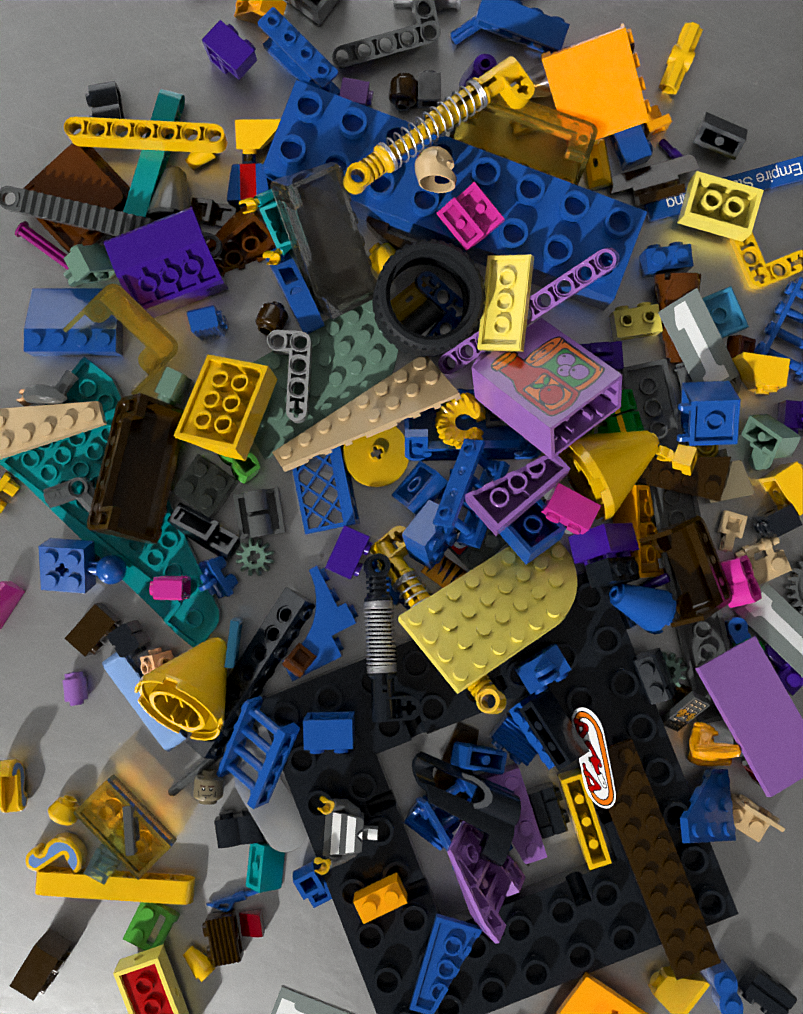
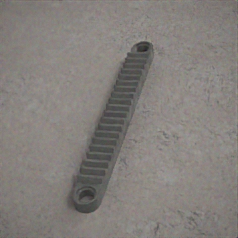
M4 186L0 189V206L8 211L112 236H119L157 221L134 214L110 210L105 207L93 206L88 203L29 191L24 188ZM8 193L15 194V202L11 205H7L5 202V197ZM202 231L206 242L208 240L216 242V249L211 254L213 258L218 257L223 250L221 240L212 233Z

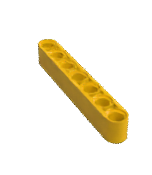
M70 117L64 123V131L73 144L81 147L221 153L225 151L228 145L223 128L218 124L94 117ZM77 129H81L78 134H74ZM105 130L103 134L97 136L99 131ZM124 131H127V132H128V133H127L125 136H123V137H120V136H119V135H120L122 132H124ZM145 133H151L149 137L142 138ZM168 134H174L172 138L165 139ZM191 135H197L196 139L188 140ZM214 136H220L219 140L211 141Z
M45 866L36 872L35 894L54 897L187 905L194 902L195 877L182 874L136 872L140 876L137 880L130 871L81 868L77 873H74L71 867Z

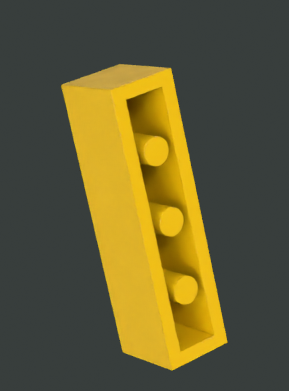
M580 768L557 774L579 845L589 870L611 864V858L593 802L584 787Z

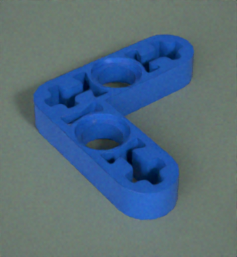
M430 271L419 273L415 278L416 288L444 313L426 336H433L434 333L436 336L442 335L440 333V326L443 323H448L451 330L455 329L462 316L456 317L457 311L453 307H449V309L446 307L453 304L455 307L461 308L463 307V299L434 273ZM422 277H429V283L433 287H435L437 284L439 285V287H437L433 291L432 295L430 294V292L433 290L431 287L422 286ZM441 290L446 291L448 294V300L444 304L440 303L437 299V294Z

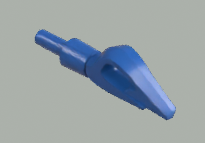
M252 889L248 891L241 890L233 895L206 903V905L228 912L233 909L235 902L247 900V897L258 894V892ZM229 904V907H222L220 905Z

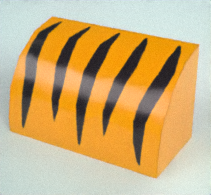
M445 555L440 563L435 564L432 570L424 566L420 571L442 588L467 573L466 570Z

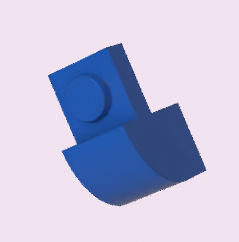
M314 860L293 871L294 885L303 900L309 899L313 908L332 899L324 876L315 872L320 866L314 863Z

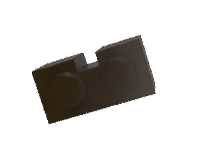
M96 603L64 639L83 656L96 655L104 646L102 643L104 638L108 636V633L118 628L117 625L121 619L103 603Z

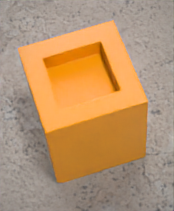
M658 105L651 106L652 112L648 114L649 121L644 123L646 139L666 131L672 123L669 113L662 116Z

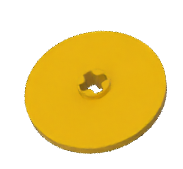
M396 426L368 438L366 436L353 440V444L347 447L345 444L343 445V460L348 473L357 482L365 486L383 487L392 484L402 476L409 462V459L405 457V436ZM373 447L375 450L381 451V454L378 455L379 459L376 456H371V453L374 451Z

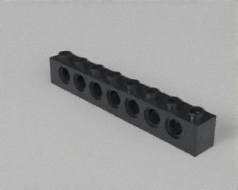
M288 587L284 589L229 674L226 683L224 726L215 739L207 741L195 740L190 737L186 741L203 758L217 760L223 754L225 746L234 731L233 727L239 718L243 703L248 699L261 695L263 687L268 679L274 675L275 668L286 656L293 640L299 636L302 626L312 616L316 605L297 591Z

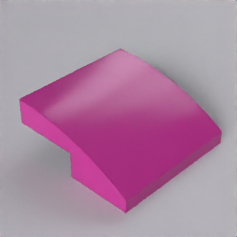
M475 182L436 213L466 251L505 221V218Z

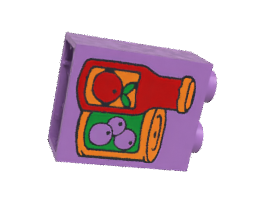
M543 318L538 319L526 328L524 352H484L478 356L473 366H471L475 399L551 460L621 407L622 374Z

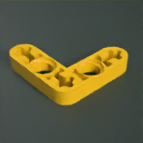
M753 232L743 242L729 238L745 279L752 289H762L803 272V264H797L793 267L790 264L798 258L803 259V250L793 252L766 264ZM750 244V247L745 248L743 251L741 250L744 245ZM746 252H751L755 255L754 263L745 261L744 255ZM757 264L759 265V267H758L756 270H755V269L752 270V271L749 270V269L755 267ZM776 264H781L784 267V275L779 276L774 272ZM757 275H762L763 279L761 281H755L754 277Z

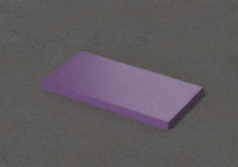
M756 636L745 640L695 668L766 797H772L803 778V719Z

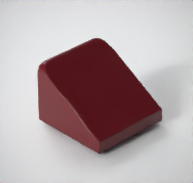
M262 909L239 912L242 936L263 937L265 928Z

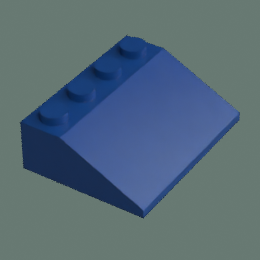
M32 288L24 326V352L32 356H123V289Z

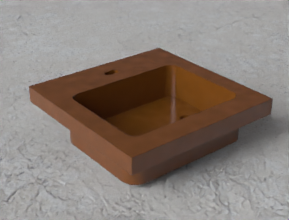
M72 143L36 175L24 189L123 212L130 187L93 147H81ZM36 218L68 253L71 252L70 249L75 245L100 244L108 236V234L62 223L55 224L53 221Z

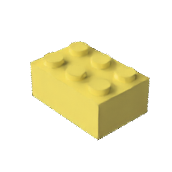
M696 171L689 180L677 223L743 242L752 234L764 190Z

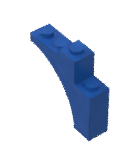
M319 565L309 569L315 586L316 610L311 629L302 643L304 647L317 657L301 677L342 657V650L345 648L340 638H335L334 634L356 624V617L359 616L353 604L350 606L348 602L341 605L338 604L337 601L340 600V597L335 588L330 589L327 583L330 580L325 568L320 569ZM286 668L292 681L299 679Z

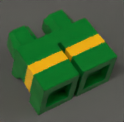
M632 389L622 390L621 407L605 419L607 424L599 426L598 433L644 431L639 411H633L638 408Z

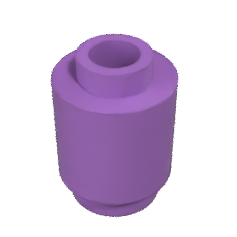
M83 671L64 674L65 679L62 681L65 702H70V706L84 704V700L88 699L87 680L84 677Z

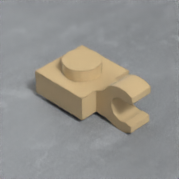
M727 510L723 511L717 533L724 534L720 541L718 550L732 552L735 538L741 539L743 537L748 516Z

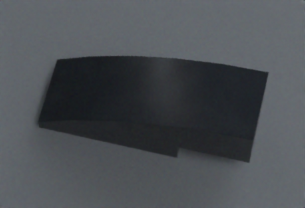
M181 502L167 519L172 526L213 554L223 556L227 562L230 561L241 544L239 536L220 527L219 522Z

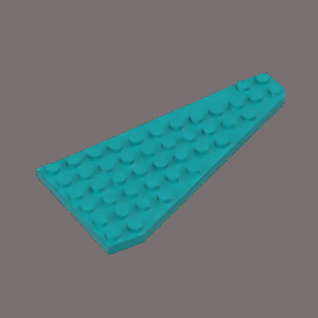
M83 357L71 371L79 380L76 381L67 393L68 400L62 404L98 401L102 403L107 425L0 460V465L22 481L46 506L48 504L43 496V489L67 482L73 478H89L96 488L117 403L122 398L115 380L86 357ZM79 481L76 485V490L82 494L85 490V485ZM169 497L166 505L167 513L163 518L161 526L162 534L157 544L143 543L89 530L87 528L89 512L78 500L50 508L81 540L94 541L95 553L100 558L107 555H116L122 558L127 568L123 581L190 646L195 647L206 641L217 628L221 619L220 607L214 594L210 595L207 589L200 591L198 588L203 583L199 577L203 573L197 565L199 562L186 535L167 521L174 511ZM190 576L191 596L185 600H154L153 595H150L149 592L150 582L155 577Z

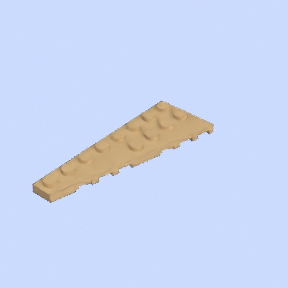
M419 356L272 453L286 472L308 463L309 460L319 454H330L332 449L344 444L347 447L353 444V440L366 436L368 438L395 427L401 420L411 417L417 418L421 416V412L434 407L435 410L441 408L442 403L452 399L458 401L461 399V396L428 356Z
M93 401L0 408V460L107 425L102 403Z

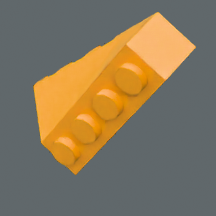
M634 485L613 517V523L633 524L639 550L631 552V557H635L639 566L640 578L657 577L664 574V569L659 568L658 563L661 553L653 548L651 540L643 543L639 542L640 538L657 530L656 526L651 522L654 510L649 485Z

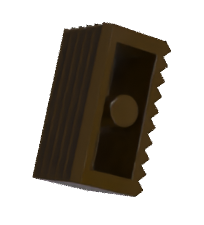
M232 909L228 912L222 911L208 914L202 925L203 935L208 937L209 945H207L208 959L213 961L214 967L241 962L244 951L236 910Z

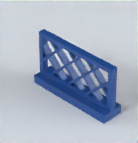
M343 445L332 449V453L327 454L325 458L320 455L315 456L322 461L316 472L306 466L307 463L301 465L299 470L298 467L292 469L305 534L340 528L344 525L360 524L351 475L348 473L343 460ZM325 464L333 468V475L329 481L319 475ZM304 468L314 474L308 485L300 480V474ZM317 477L327 483L321 494L310 488ZM330 486L336 489L338 493L334 503L324 497ZM308 491L318 496L312 507L307 505L304 500ZM321 499L331 505L325 516L315 510ZM334 508L342 513L343 522L335 524L328 519ZM314 513L323 520L317 528L310 529L309 518ZM325 522H328L329 524H331V525L323 526V525L325 524Z

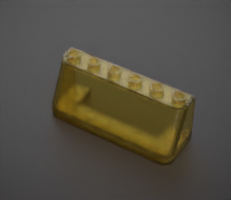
M498 93L491 98L490 103L479 112L475 111L472 117L468 116V119L465 122L461 121L458 127L454 126L449 137L578 185L589 160L598 131L591 122L532 101H528L521 109H513Z

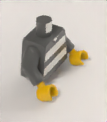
M321 796L319 799L321 802L326 803L324 807L317 808L326 815L323 856L326 857L325 859L320 857L314 859V863H322L321 867L315 870V872L321 875L326 874L330 868L341 865L356 857L358 853L362 852L363 840L377 841L378 826L364 825L365 813L361 812L360 808L348 799L329 800L325 796Z

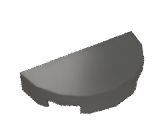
M124 806L122 810L126 856L135 855L138 851L136 841L140 839L138 817H134L135 809L132 806Z

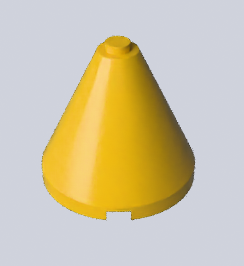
M649 431L585 434L559 453L558 456L570 468L568 475L571 480L568 482L575 492L601 505L595 519L598 520L603 517L601 521L604 522L613 517L657 453L660 442L658 437Z
M219 637L209 638L143 675L134 690L135 693L139 691L141 695L137 700L141 707L153 719L173 732L179 734L180 730L184 729L192 732L191 739L203 741L215 739L224 726L227 668L224 667L227 652L226 642Z

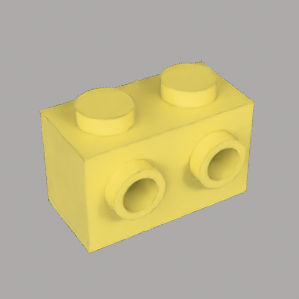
M643 302L637 304L635 308H629L628 305L616 307L615 311L609 315L613 342L654 336L661 333L663 328L658 314L659 305Z

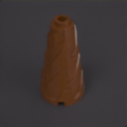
M670 273L668 277L665 274L655 275L654 283L659 311L696 288L700 293L701 273ZM662 322V337L665 344L666 358H670V363L683 362Z

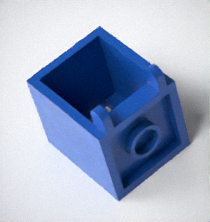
M729 381L682 383L681 403L678 404V410L681 411L680 423L684 434H678L677 441L688 442L689 446L730 445L738 443L741 399Z

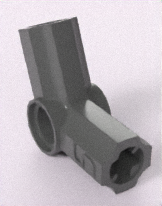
M76 477L67 482L43 489V496L49 508L78 500L90 512L95 487L89 478ZM79 481L85 485V490L82 494L76 490V485Z

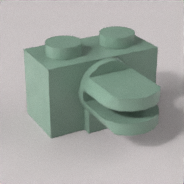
M96 243L83 246V244L73 246L70 249L71 252L64 257L69 269L63 274L68 279V284L71 287L80 286L83 283H98L99 281L110 280L116 275L105 245Z
M769 414L750 415L741 436L750 441V446L754 448L748 461L755 470L770 469L775 458L792 457L801 439L800 435Z

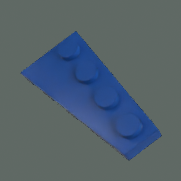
M436 913L411 999L410 1010L423 1014H434L448 991L450 983L458 974L461 964L472 950V945L483 931L480 926Z

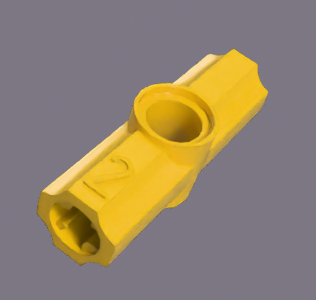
M685 22L677 43L674 44L666 62L667 67L658 86L662 92L666 94H676L678 92L683 77L694 59V51L703 31L699 24Z

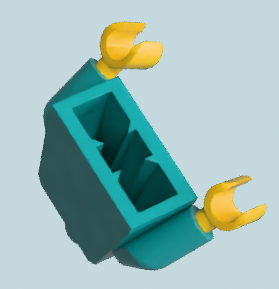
M269 189L254 196V198L240 200L239 205L243 203L247 205V210L242 212L243 214L255 212L259 207L276 245V250L265 251L263 258H270L267 265H278L281 261V255L284 256L299 240V220L288 195H281L276 190Z

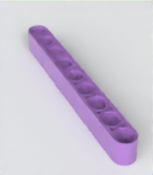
M613 248L599 250L530 296L529 309L531 317L527 319V325L613 270L619 264V253ZM606 252L610 253L613 257V262L610 266H605L601 261L602 255ZM584 266L589 267L592 271V276L589 280L581 276V270ZM563 280H567L571 284L569 293H565L561 289ZM544 293L548 294L551 298L549 306H545L541 302V297ZM479 331L439 358L438 367L442 373L452 374L477 359L482 353L488 352L477 349ZM466 345H470L473 348V356H469L466 353ZM448 357L454 360V368L449 367L447 363Z

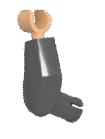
M66 370L55 386L37 384L27 387L25 390L20 389L19 393L22 397L16 399V401L24 407L31 404H62L68 400L67 393L79 378L69 370Z

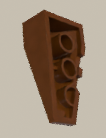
M247 205L235 213L215 234L221 240L223 250L218 257L214 258V261L223 276L226 272L238 268L240 270L245 268L246 264L256 260L258 262L265 260L266 258H263V253L276 248L263 216L257 210L247 214L242 213L247 210ZM210 240L207 245L210 252H213L216 249V242Z

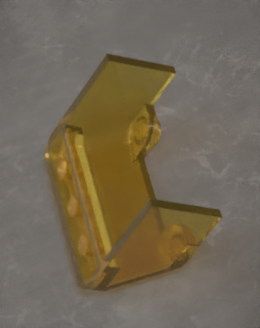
M118 284L105 286L63 328V331L67 333L84 315L97 323L104 322L113 315L144 344L146 348L139 354L138 363L146 374L131 388L132 395L137 394L178 352L176 339Z

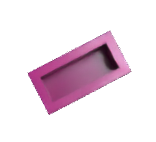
M558 483L552 489L541 513L545 514L549 521L554 523L560 522L567 526L568 531L577 535H583L589 531L601 505Z

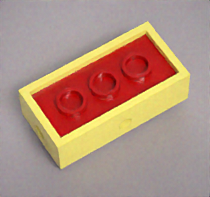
M164 945L119 960L113 975L128 1014H189Z

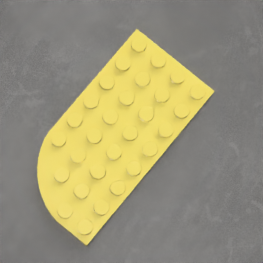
M560 541L527 565L508 546L401 614L398 621L455 692L459 694L565 619L572 607L577 592L576 568L570 553Z

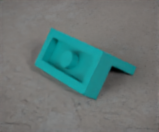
M263 841L250 844L246 887L258 893L280 889L282 887L285 852H279Z

